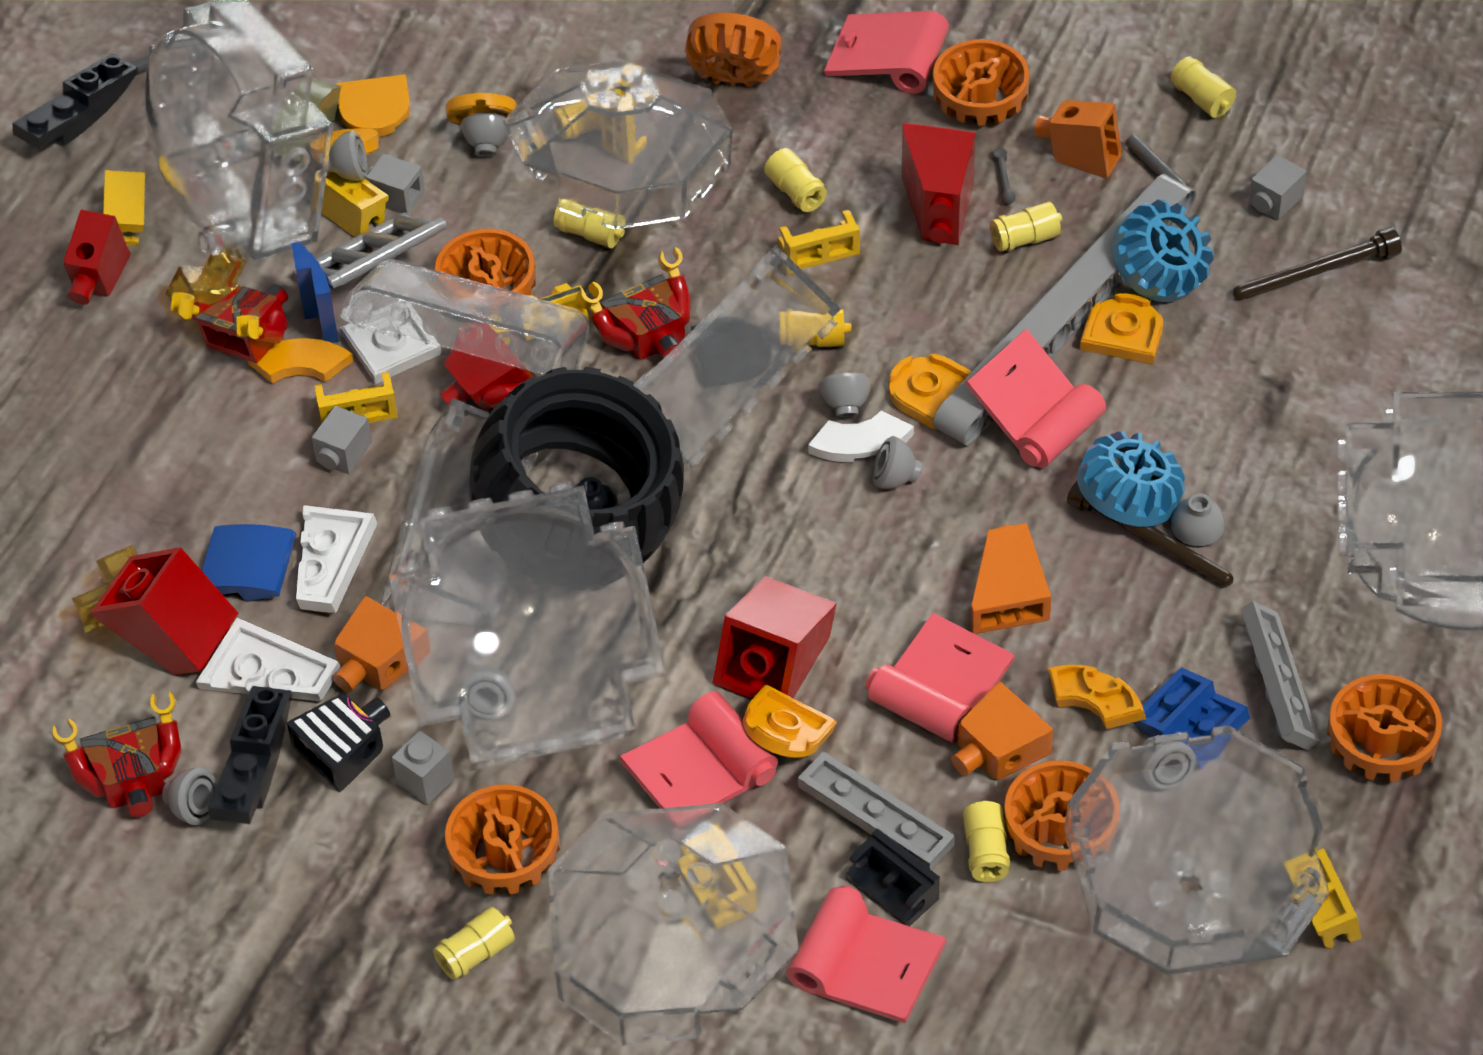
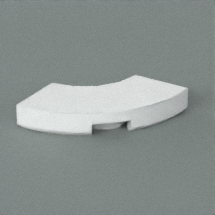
M880 411L872 419L858 424H841L828 420L809 443L808 454L829 461L846 463L854 462V459L877 456L882 443L891 436L900 438L906 443L914 435V426L883 411Z

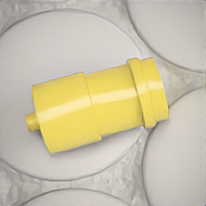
M1190 56L1185 57L1176 64L1171 73L1170 80L1175 88L1186 93L1196 105L1213 118L1225 114L1236 99V90L1218 75L1212 74L1203 66L1202 62Z
M780 149L767 160L764 173L781 192L786 193L792 199L793 204L798 209L804 212H812L822 205L827 196V190L823 182L809 171L806 164L791 149Z
M563 197L555 210L554 226L564 233L576 234L584 237L587 241L607 248H613L624 235V216L621 213L601 206L586 204L575 197Z
M1051 202L1028 207L1021 212L1008 216H998L990 222L992 240L997 250L1002 252L1012 251L1016 247L1029 243L1035 244L1059 237L1061 234L1060 222L1062 221V216L1060 213H1057Z
M980 801L970 804L963 811L965 839L969 846L970 855L968 859L969 870L972 872V877L980 882L999 881L1008 875L1010 858L1006 849L1007 832L1003 807L993 801Z
M489 907L466 923L463 929L450 938L441 940L438 946L433 949V954L444 973L452 980L464 977L473 967L485 959L492 958L515 941V936L510 927L512 924L511 919L507 915L503 916L494 907Z

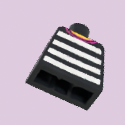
M340 694L287 722L291 746L340 793L382 752L383 742L378 725L387 720L391 714L385 703L378 697L360 708L347 695Z

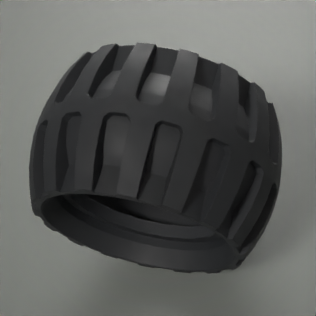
M566 367L555 368L539 378L534 375L516 386L506 398L496 405L486 419L475 442L470 462L469 495L471 507L476 522L479 523L481 535L491 551L496 550L503 558L504 564L515 573L520 571L536 579L535 583L543 586L569 587V590H585L591 585L600 583L602 586L611 584L645 563L659 548L670 531L679 510L684 485V463L680 451L679 438L671 419L667 420L662 413L660 403L651 394L646 395L636 388L634 382L622 376L617 378L601 373V369L585 367L583 370H567ZM544 449H565L586 454L603 462L617 472L628 488L631 499L620 506L600 510L580 508L566 504L541 491L527 476L521 460L525 456Z

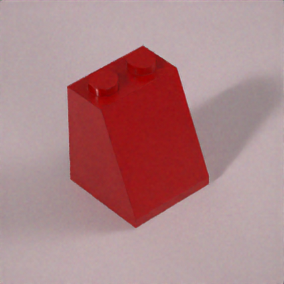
M903 123L902 180L923 241L959 245L974 184L976 132Z
M181 547L130 556L90 612L96 620L174 675L196 673L203 670L211 659L210 655L219 642L224 639L231 628V624L239 614Z
M764 576L724 617L712 683L751 699L765 685H769L794 698L830 638L837 603Z

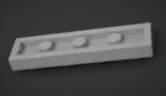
M1251 601L1241 609L1246 624L1245 633L1252 642L1256 655L1255 664L1262 673L1266 686L1265 695L1268 702L1272 705L1277 720L1276 730L1284 741L1309 751L1320 743V739L1279 614L1255 601Z
M824 751L798 777V787L871 835L878 828L931 870L955 845V835Z

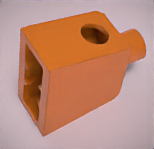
M1065 100L1060 104L1052 118L1039 116L1036 121L1035 136L1051 140L1053 157L1057 162L1108 178L1122 156L1114 103Z
M365 596L335 640L336 658L341 668L333 675V680L338 687L349 693L361 681L378 690L386 689L429 654L425 629Z
M1000 681L961 720L958 729V745L961 750L951 757L952 764L963 776L969 775L980 766L993 779L1001 780L1051 754L1053 728Z

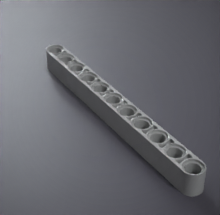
M1165 174L1158 176L941 404L935 414L933 427L966 446L972 444L994 419L964 383L1025 329L1031 333L1052 359L1085 324L1092 307L1097 302L1102 303L1106 301L1125 281L1116 267L1112 252L1113 236L1119 223L1142 203L1151 204L1157 199L1166 200L1169 202L1170 207L1176 203L1185 206L1184 215L1186 216L1195 201L1196 191ZM1168 219L1162 220L1167 226L1176 227V224Z

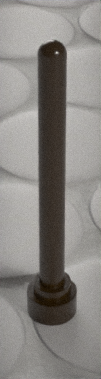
M1393 227L1376 231L1375 236L1371 237L1369 242L1238 285L1233 289V296L1238 300H1243L1374 255L1377 258L1383 257L1384 259L1400 255L1402 252L1400 237Z
M1076 481L1068 493L1067 503L1080 511L1084 509L1091 511L1094 509L1099 512L1085 499ZM1109 518L1221 586L1228 587L1233 583L1234 578L1229 571L1153 526H1132Z

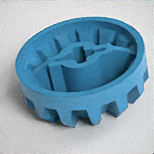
M1157 199L1151 204L1142 203L1119 223L1113 236L1112 252L1120 275L1133 290L1154 301L1173 302L1189 295L1208 278L1210 274L1209 265L1214 260V252L1212 248L1206 247L1212 240L1209 232L1200 233L1196 227L1201 221L1199 217L1194 215L1187 218L1184 215L1185 206L1176 203L1170 207L1169 202L1164 199ZM1168 219L1180 228L1167 226L1162 220ZM1188 237L1194 246L1195 254L1189 250Z
M1120 431L1095 439L1092 446L1087 448L1077 471V483L1085 499L1105 516L1127 525L1149 527L1162 524L1171 518L1185 491L1183 484L1185 475L1171 451L1167 453L1160 451L1161 444L1159 441L1156 440L1151 445L1142 441L1141 433H1136L1128 439L1125 432ZM1114 458L1121 460L1119 465L1116 464ZM1153 474L1159 477L1157 480L1150 481Z

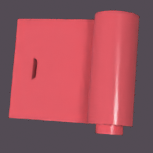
M934 11L849 14L824 69L825 76L890 74L894 84L901 91L909 94L921 93L925 90L949 30V23L945 17Z
M1027 329L1023 330L964 383L1020 451L1023 461L1032 467L1046 468L1106 412V403L1102 395L1095 388L1087 384H1080L1074 387Z
M932 613L894 667L885 664L880 669L874 668L866 680L865 688L868 690V699L950 743H955L958 740V729L961 720L1001 680L1014 661L1015 654Z
M712 691L701 696L689 710L687 723L621 755L620 762L672 824L677 827L757 785L763 786L770 782L776 774L778 758L772 752L759 746L747 735L741 716L718 691Z
M849 886L834 887L828 891L786 970V976L793 985L805 992L906 1024L947 943L946 937L868 914L863 897L856 889Z

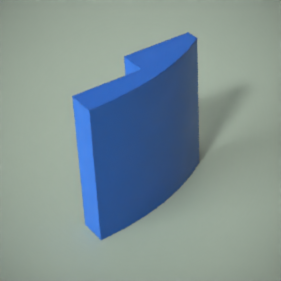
M300 242L291 243L305 320L319 317L323 340L331 343L339 342L330 289L324 271L306 247Z
M234 524L215 526L202 572L222 594L238 592L245 601L277 597L281 592L296 533L292 529L269 525Z
M1181 667L1142 705L1146 719L1133 722V724L1149 738L1161 735H1174L1187 741L1195 752L1194 766L1200 769L1250 719L1247 706L1216 693L1212 680Z

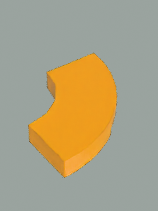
M295 338L282 340L280 343L274 344L257 364L248 361V365L272 384L285 377L297 375L312 376L326 383L353 363V356L345 348L328 341Z
M1059 665L1048 668L1058 708L1076 706L1088 709L1101 718L1106 729L1146 719L1138 696L1119 677L1114 678L1098 671L1096 667L1087 665Z

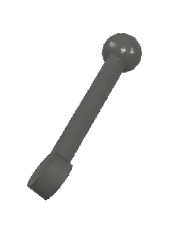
M997 148L993 151V160L998 163L1003 188L1001 200L1004 204L1009 205L1014 202L1015 195L1010 191L1005 165L1007 151L1003 148Z

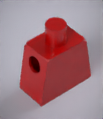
M80 210L64 258V267L72 283L68 297L77 304L87 305L92 294L104 297L109 296L130 257V251L115 216L87 210Z

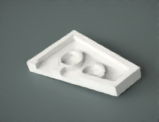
M303 505L305 524L304 531L301 532L300 543L303 549L302 561L299 562L296 600L300 609L336 613L378 523L374 513Z
M236 618L197 679L196 684L199 690L249 694L252 686L291 690V699L322 701L334 682L333 675L341 667L339 662Z

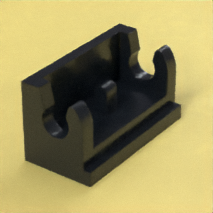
M878 828L872 832V836L859 846L849 858L854 865L847 871L846 880L904 925L911 926L939 900L940 876Z

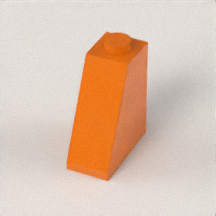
M1027 523L1004 525L988 530L971 606L972 633L980 634L1049 621L1051 594Z

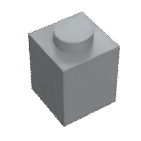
M383 154L375 166L373 165L368 169V175L365 178L389 195L385 208L399 213L406 212L409 214L425 192L422 167L387 154Z
M1276 155L1251 179L1248 204L1259 212L1265 213L1279 221L1304 196L1307 171Z
M334 406L312 436L316 462L325 468L336 469L350 474L372 443L368 418Z
M420 730L392 756L397 785L425 805L430 804L455 779L450 751Z

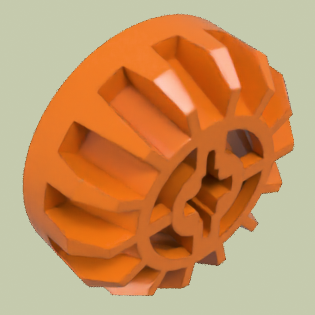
M711 13L698 17L689 25L685 45L686 60L701 78L711 76L713 83L716 85L724 81L730 82L731 86H735L736 83H744L747 87H752L756 81L762 84L778 70L782 38L772 26L757 18L738 13Z
M987 39L960 42L945 50L938 57L934 65V99L941 105V110L950 117L956 115L957 121L962 124H966L969 118L977 119L979 127L985 126L986 119L990 118L994 120L996 125L1006 120V115L1010 117L1016 115L1021 110V105L1028 99V64L1017 50L1004 43ZM1001 88L1005 94V99L996 101V91Z
M477 229L463 233L453 238L441 249L435 262L436 282L442 302L449 304L450 310L456 314L462 315L467 311L468 318L478 321L481 313H489L491 320L498 319L499 311L503 309L509 315L518 311L519 300L532 295V289L536 286V269L532 250L520 237L504 230ZM470 278L471 290L462 293L464 283ZM513 284V289L503 294L504 287Z
M1367 675L1351 681L1337 693L1330 709L1327 735L1331 737V751L1338 757L1344 756V766L1348 770L1354 771L1356 768L1361 767L1365 769V778L1374 780L1377 773L1387 774L1390 782L1399 781L1402 772H1405L1408 776H1415L1421 773L1423 764L1433 761L1441 736L1442 716L1435 700L1418 684L1395 675ZM1354 742L1362 743L1365 750L1373 755V758L1359 752ZM1396 753L1405 755L1403 758L1398 760L1380 759L1391 757Z
M1053 760L1036 764L1019 774L1007 791L1004 810L1007 838L1014 840V849L1020 856L1031 854L1033 864L1043 867L1046 861L1057 862L1058 871H1067L1069 862L1077 861L1080 867L1088 866L1091 864L1093 855L1103 856L1108 851L1110 840L1116 835L1118 801L1115 792L1101 774L1086 765L1066 760ZM1088 825L1089 833L1087 838L1081 845L1076 847L1073 841L1078 835V829ZM1049 842L1053 845H1066L1068 849L1045 847L1041 844Z
M501 784L479 789L466 796L457 804L446 824L445 840L453 871L461 873L463 882L469 887H476L478 884H481L486 894L494 895L497 887H507L509 894L519 893V884L528 882L530 886L537 885L541 882V872L551 871L556 864L555 854L560 850L556 815L550 804L542 796L528 788ZM521 833L525 835L527 839L522 840ZM484 839L486 856L476 859L477 848ZM533 846L532 859L526 867L522 868L523 849ZM490 863L491 866L506 870L507 873L492 874L484 870L482 866Z

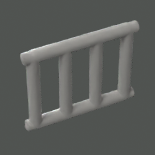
M403 212L320 255L316 260L324 271L329 287L334 289L434 237L439 232L445 230L447 224L441 217L435 220L409 217L406 212ZM399 230L409 232L402 237L391 235ZM367 247L379 248L370 254L359 252ZM337 263L347 264V266L340 270L328 269ZM294 270L293 277L298 282L296 270Z

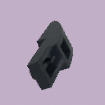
M111 53L63 81V94L12 123L13 135L37 149L53 140L62 145L68 144L86 131L115 104L138 74V67Z
M259 686L251 687L230 738V756L208 807L210 820L250 824L256 808H263L284 738L292 697L291 690Z

